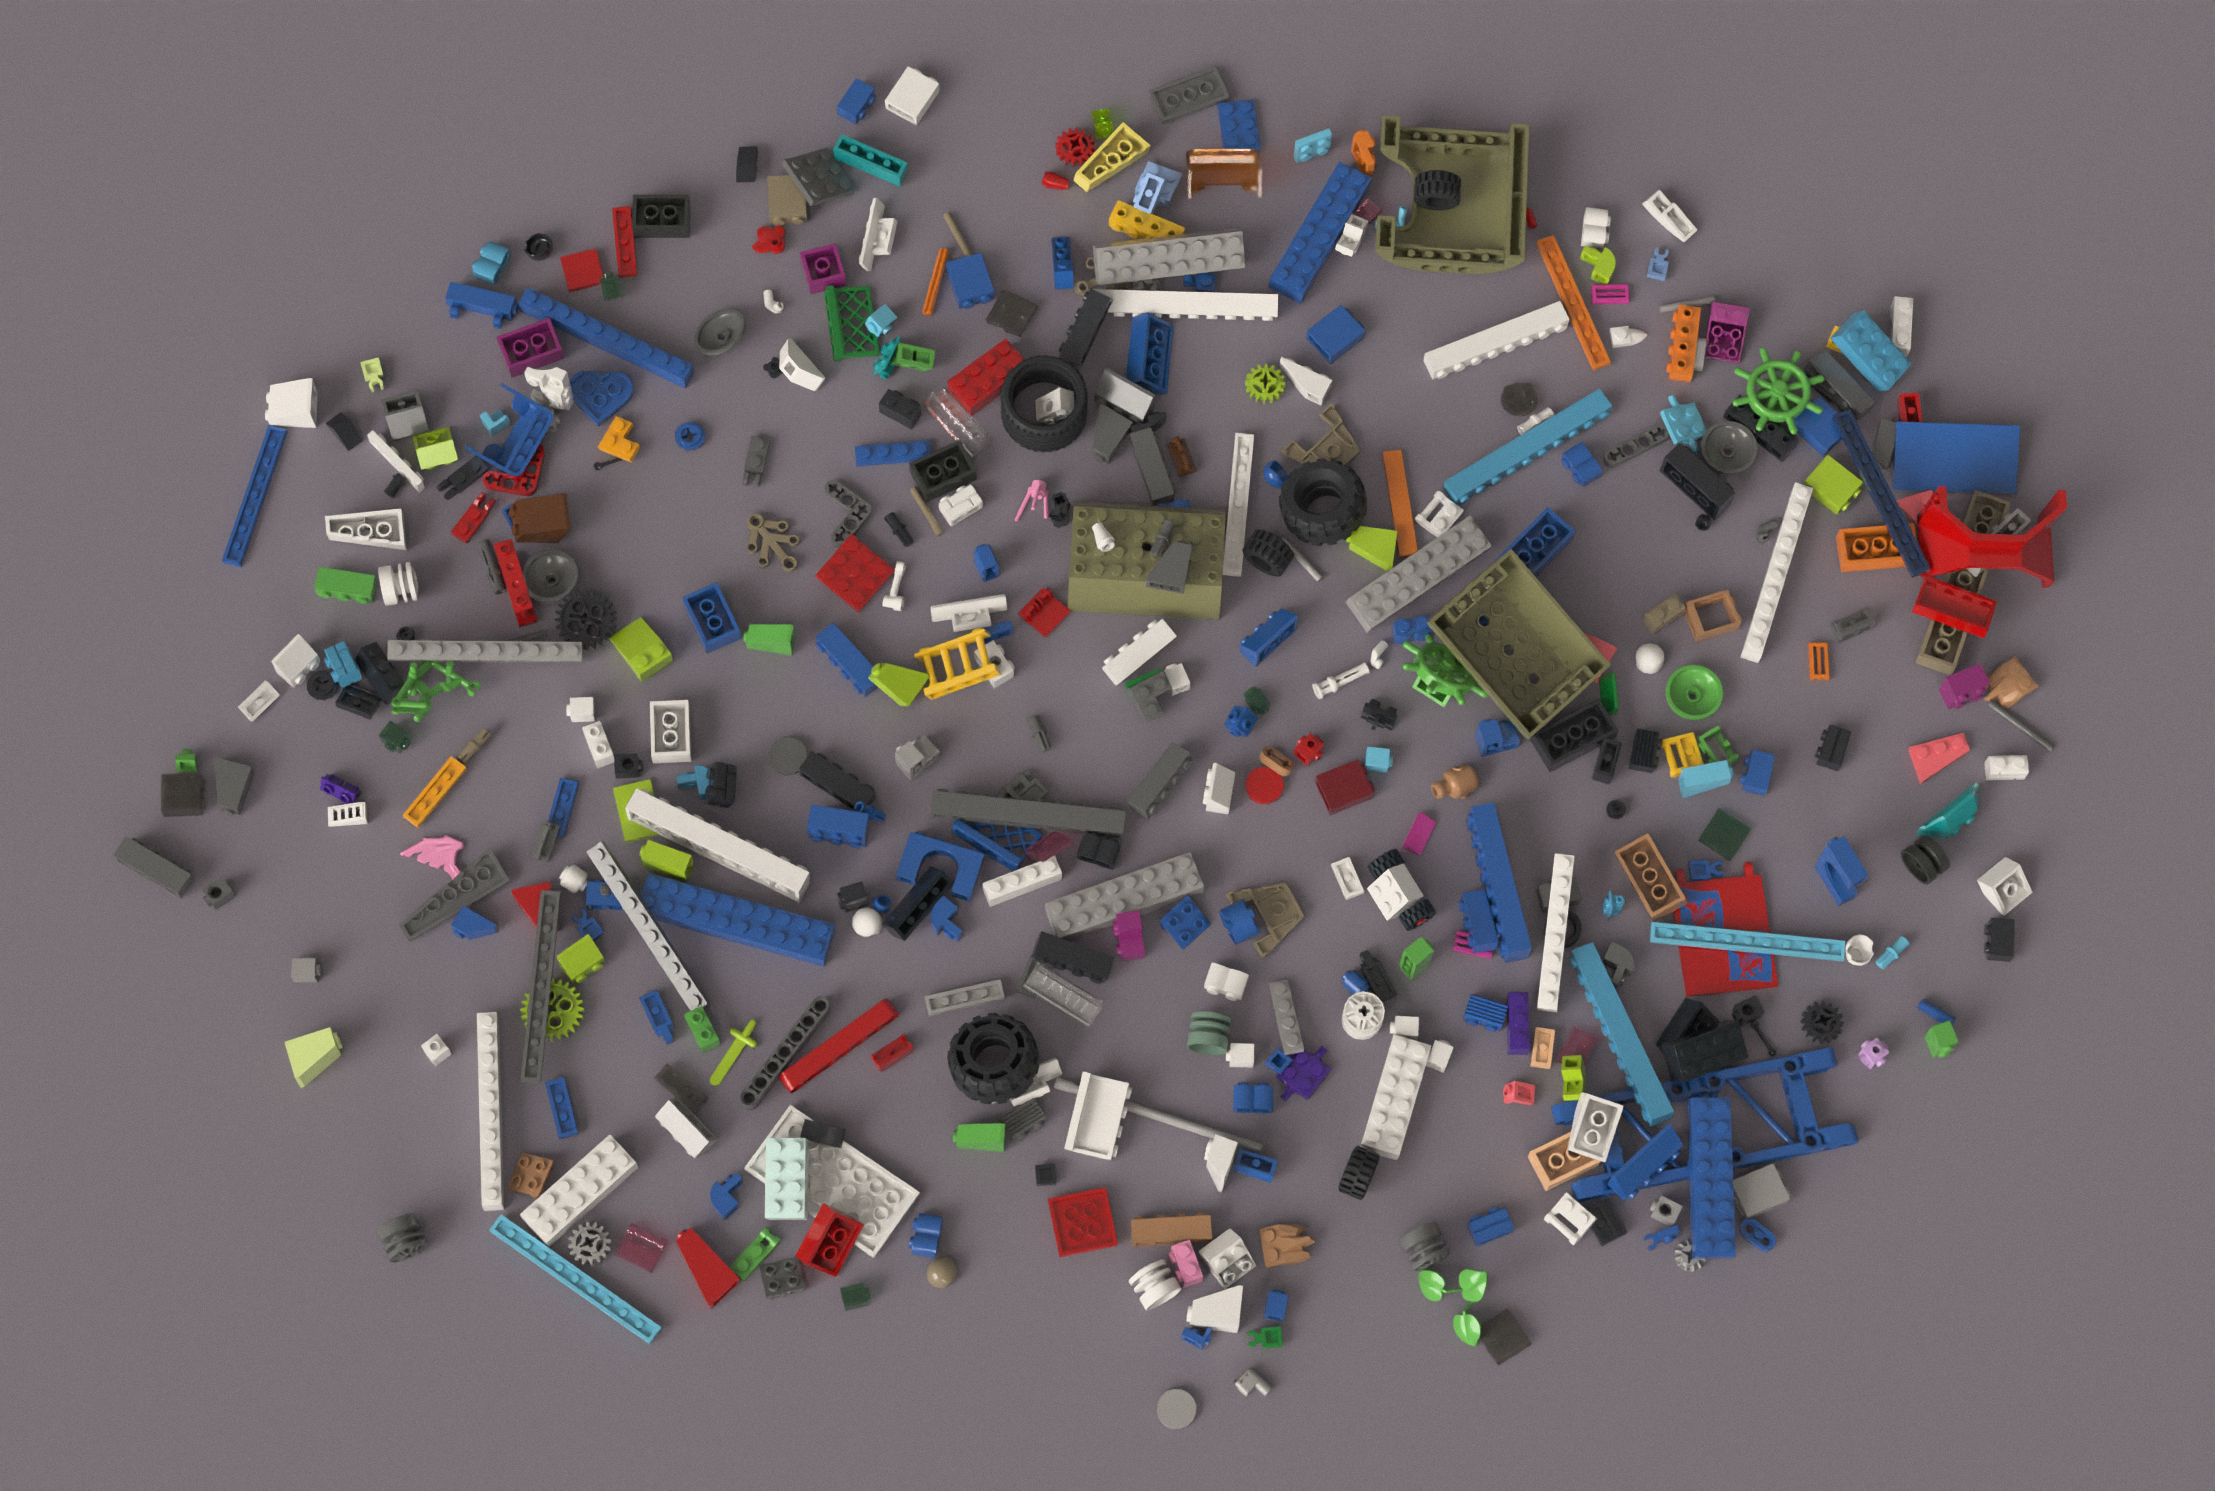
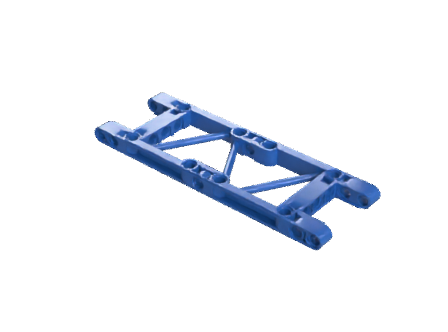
M1824 1048L1714 1071L1684 1083L1661 1082L1668 1100L1672 1103L1688 1101L1690 1098L1708 1096L1709 1098H1717L1724 1084L1728 1083L1787 1144L1786 1146L1747 1154L1739 1147H1732V1154L1736 1155L1739 1160L1738 1162H1733V1170L1846 1147L1859 1142L1854 1124L1847 1125L1844 1123L1818 1129L1804 1078L1807 1075L1827 1072L1828 1069L1838 1066L1834 1048ZM1785 1064H1791L1794 1067V1071L1787 1070ZM1779 1072L1798 1143L1756 1102L1737 1080ZM1709 1080H1716L1719 1086L1713 1087L1710 1085ZM1671 1088H1678L1681 1094L1675 1095ZM1633 1089L1596 1096L1620 1105L1635 1102ZM1579 1100L1560 1103L1551 1107L1555 1125L1567 1126L1573 1124ZM1623 1106L1621 1115L1649 1142L1653 1136ZM1618 1129L1615 1131L1606 1162H1603L1605 1174L1582 1178L1580 1181L1571 1184L1576 1201L1584 1202L1617 1195L1608 1185V1182L1612 1175L1624 1165L1623 1149L1620 1148L1617 1137ZM1805 1139H1812L1814 1146L1807 1145ZM1670 1159L1667 1163L1673 1169L1662 1171L1660 1174L1658 1172L1653 1174L1652 1177L1654 1179L1646 1187L1642 1185L1637 1190L1689 1180V1159L1685 1167H1682L1676 1160Z

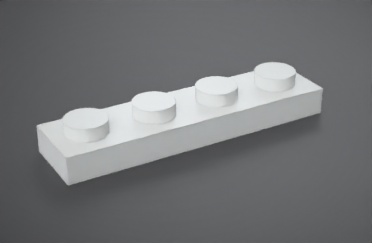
M372 430L367 435L369 442L420 493L425 488L423 484L424 478L419 472L414 473L410 469L412 467L406 459L402 460L398 456V451L393 446L389 447L386 444V439L380 433L377 435Z

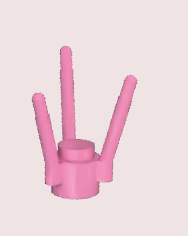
M1034 480L1032 482V487L1028 488L1015 522L1019 520L1030 496L1033 497L1032 510H1035L1037 500L1043 497L1044 518H1048L1049 491L1046 490V482L1041 480Z

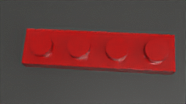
M631 207L612 208L619 278L636 277L637 266Z

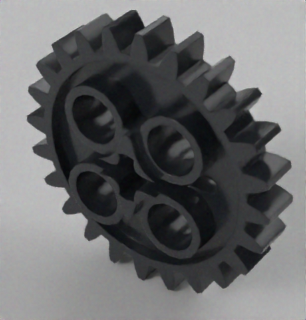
M584 588L583 593L577 589L575 596L570 593L569 600L567 598L563 599L564 605L558 604L562 610L555 612L560 615L559 618L555 619L556 622L560 623L556 626V629L562 630L559 636H565L564 642H582L586 651L589 649V645L596 649V643L603 646V639L609 641L607 634H614L610 629L617 627L612 623V621L617 620V617L612 616L616 610L610 609L613 606L612 602L606 603L608 601L607 596L601 599L602 593L600 591L595 595L594 589H591L590 593H588L586 588ZM582 603L583 610L579 613L575 612L576 605ZM596 608H601V615L598 617H594V610ZM573 614L583 618L588 616L592 620L602 621V624H596L591 621L584 622L578 618H571L570 615ZM573 622H578V629L575 631H571V624ZM592 626H596L597 632L594 635H589V629Z

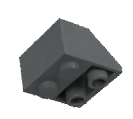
M418 390L381 399L393 442L430 432Z

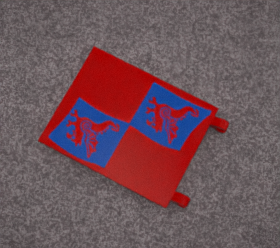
M1745 862L1743 865L1745 876L1685 882L1684 870L1677 869L1674 873L1675 880L1685 896L1687 904L1673 912L1675 924L1770 933L1761 874L1753 875L1752 862ZM1678 945L1686 997L1779 987L1774 955Z

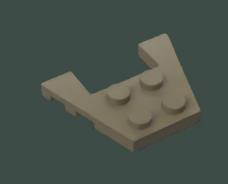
M1330 403L1319 415L1332 429L1308 452L1293 439L1281 450L1282 455L1301 464L1307 461L1312 463L1316 462L1317 459L1325 458L1327 461L1334 459L1342 462L1343 465H1348L1360 453L1351 434L1344 426L1342 418L1336 412L1333 403Z
M1286 883L1226 893L1230 904L1244 899L1246 904L1252 901L1267 927L1270 935L1253 943L1261 960L1304 919V914Z

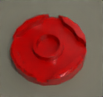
M1265 766L1251 771L1247 776L1245 787L1251 800L1258 804L1267 805L1280 798L1284 783L1280 774Z

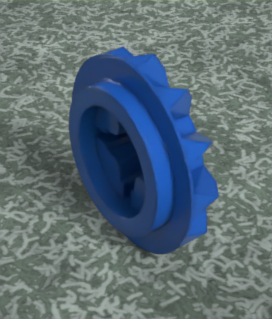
M685 422L677 428L675 440L679 447L686 451L695 450L701 447L703 441H705V432L699 424ZM688 431L691 435H695L692 442L686 438Z

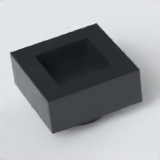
M1055 1164L1035 1165L1037 1186L1056 1185Z

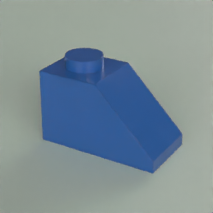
M465 906L461 908L451 924L454 931L453 934L461 939L465 937L471 940L498 932L496 924Z

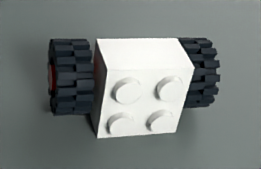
M1393 849L1378 856L1377 859H1374L1367 866L1376 880L1367 889L1387 921L1398 917L1405 929L1411 931L1428 922L1429 919L1436 915V911L1428 899L1421 900L1418 903L1424 895L1404 865L1405 861L1398 850Z

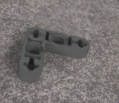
M830 480L825 485L826 496L849 512L831 535L832 544L839 548L850 534L856 535L870 518L872 510L870 504L840 482ZM836 486L837 492L832 491L831 493L830 487L834 488ZM851 496L854 500L851 504H845L843 502L844 497ZM860 508H861V509L866 508V512H867V513L863 512V513L859 516V517H860V520H859L857 517H858V515L860 514ZM848 521H855L857 526L849 529L846 524ZM843 535L844 541L839 540L837 542L836 536L841 537Z

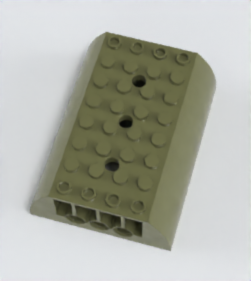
M1074 501L1068 609L1076 612L1219 620L1226 511L1219 509ZM1169 520L1175 524L1169 537L1170 542L1166 543L1160 557H1154L1150 551H1144L1142 546L1144 544H1151L1153 546L1156 540L1155 535L1159 534L1163 522ZM1096 523H1103L1104 527L1115 539L1114 548L1107 552H1102L1101 549L1097 548L1092 529ZM1173 541H1185L1192 545L1184 594L1146 587L1147 576Z
M1512 549L1485 568L1426 621L1427 625L1526 740L1530 739L1611 666ZM1481 616L1487 618V626H1482L1479 623ZM1505 645H1509L1512 648V655H1507L1504 652ZM1530 674H1534L1537 677L1538 681L1536 684L1530 683Z

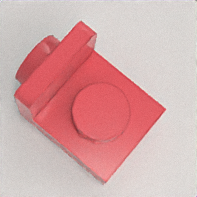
M1519 1081L1505 1084L1503 1090L1504 1103L1516 1102L1533 1105L1535 1085Z

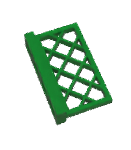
M826 286L824 299L834 362L841 361L842 358L879 356L877 336L874 333H870L867 336L860 331L869 316L873 314L869 286L847 288ZM865 292L866 299L861 302L855 297L857 293ZM844 293L849 298L843 303L838 299L837 294ZM851 299L860 305L855 311L847 306ZM861 308L868 311L869 315L865 319L857 313ZM843 309L852 314L847 320L840 316V312ZM854 316L862 322L858 328L849 322ZM846 325L854 331L850 337L843 333L842 329ZM856 333L864 338L860 345L852 340ZM868 341L873 345L874 351H867L862 346ZM848 342L857 348L854 352H846L845 346Z

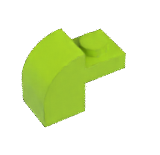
M1585 245L1580 259L1595 266L1591 279L1603 285H1608L1616 265L1613 253L1606 247L1601 253L1596 248Z
M1582 1055L1562 1056L1564 1101L1579 1100L1581 1092L1584 1093L1586 1091V1073Z

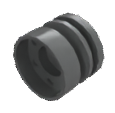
M410 1213L398 1216L378 1227L377 1232L381 1242L388 1244L385 1247V1252L389 1253L388 1259L390 1262L395 1263L410 1259L428 1248L429 1245L424 1239V1233L417 1232L421 1226L416 1214Z
M1436 1222L1420 1226L1399 1239L1405 1253L1415 1252L1408 1258L1409 1262H1415L1412 1265L1414 1271L1433 1267L1451 1254L1449 1248H1443L1447 1244L1445 1240L1435 1241L1442 1235Z

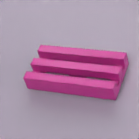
M1628 284L1591 285L1592 305L1629 304ZM1625 290V292L1596 293V291Z
M1456 932L1453 951L1491 959L1492 951L1473 953V950L1470 948L1458 946V944L1468 945L1467 940L1459 939V937L1467 939L1469 933Z

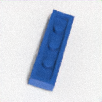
M930 440L855 446L856 467L908 463L931 453Z

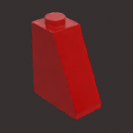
M550 882L511 890L514 900L536 929L541 890L552 891Z

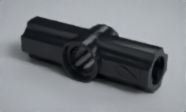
M1059 492L1053 494L1051 499V510L1048 516L1051 518L1053 526L1057 528L1066 526L1068 522V511L1071 503L1066 497V493Z

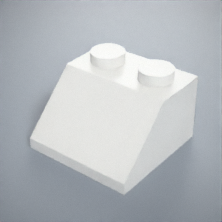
M297 634L271 662L277 674L294 688L297 684H302L306 679V675L319 666L320 659L309 644Z
M2004 857L1977 880L1983 894L2004 916L2033 893L2020 864L2007 857Z

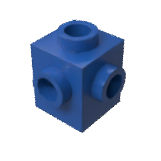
M1234 706L1224 725L1229 729L1231 735L1235 737H1248L1258 717L1247 707Z

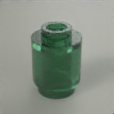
M1256 686L1249 688L1244 693L1245 702L1255 715H1264L1269 711L1271 703Z

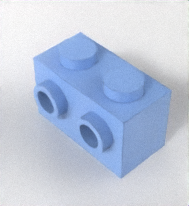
M1147 172L1146 175L1144 174L1140 183L1142 185L1140 192L1136 193L1133 200L1135 203L1134 207L1149 214H1154L1167 179L1151 172Z

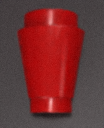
M1050 170V172L1045 171L1041 185L1049 189L1067 191L1070 180Z

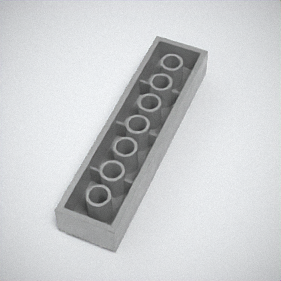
M1239 228L1093 245L1096 282L1099 285L1245 268L1243 233Z
M1468 516L1349 597L1345 603L1368 633L1487 552L1492 545L1472 517Z
M1188 852L1045 903V912L1054 935L1070 941L1113 926L1116 914L1139 910L1141 916L1180 902L1187 895L1191 898L1203 894L1204 885L1192 854Z

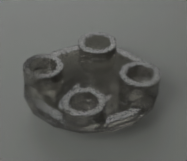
M1514 383L1504 387L1501 395V404L1503 409L1509 414L1525 416L1535 410L1538 404V396L1530 383Z

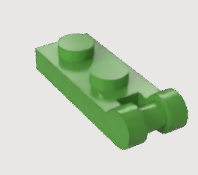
M765 1227L729 1268L744 1282L779 1245L781 1239L778 1236L775 1237L771 1234V1230ZM765 1239L770 1242L767 1247L762 1244Z

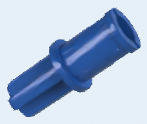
M861 801L855 804V812L868 813L869 820L881 823L885 821L886 814L877 810L875 806L867 805Z
M1922 999L1917 1007L1922 1012L1931 1016L1932 1020L1936 1019L1941 1023L1950 1020L1951 1025L1956 1020V1017L1943 1011L1942 1007L1938 1008L1925 999Z

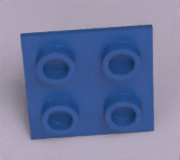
M1188 895L1159 920L1161 928L1169 932L1182 950L1211 925Z

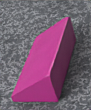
M1419 812L1403 844V849L1420 856L1436 822L1424 813Z

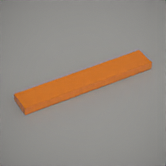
M1401 449L1383 451L1382 456L1394 530L1397 531L1399 558L1410 557L1418 549Z

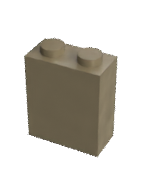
M790 175L767 176L770 224L781 226L785 223L802 224L807 222L806 199Z

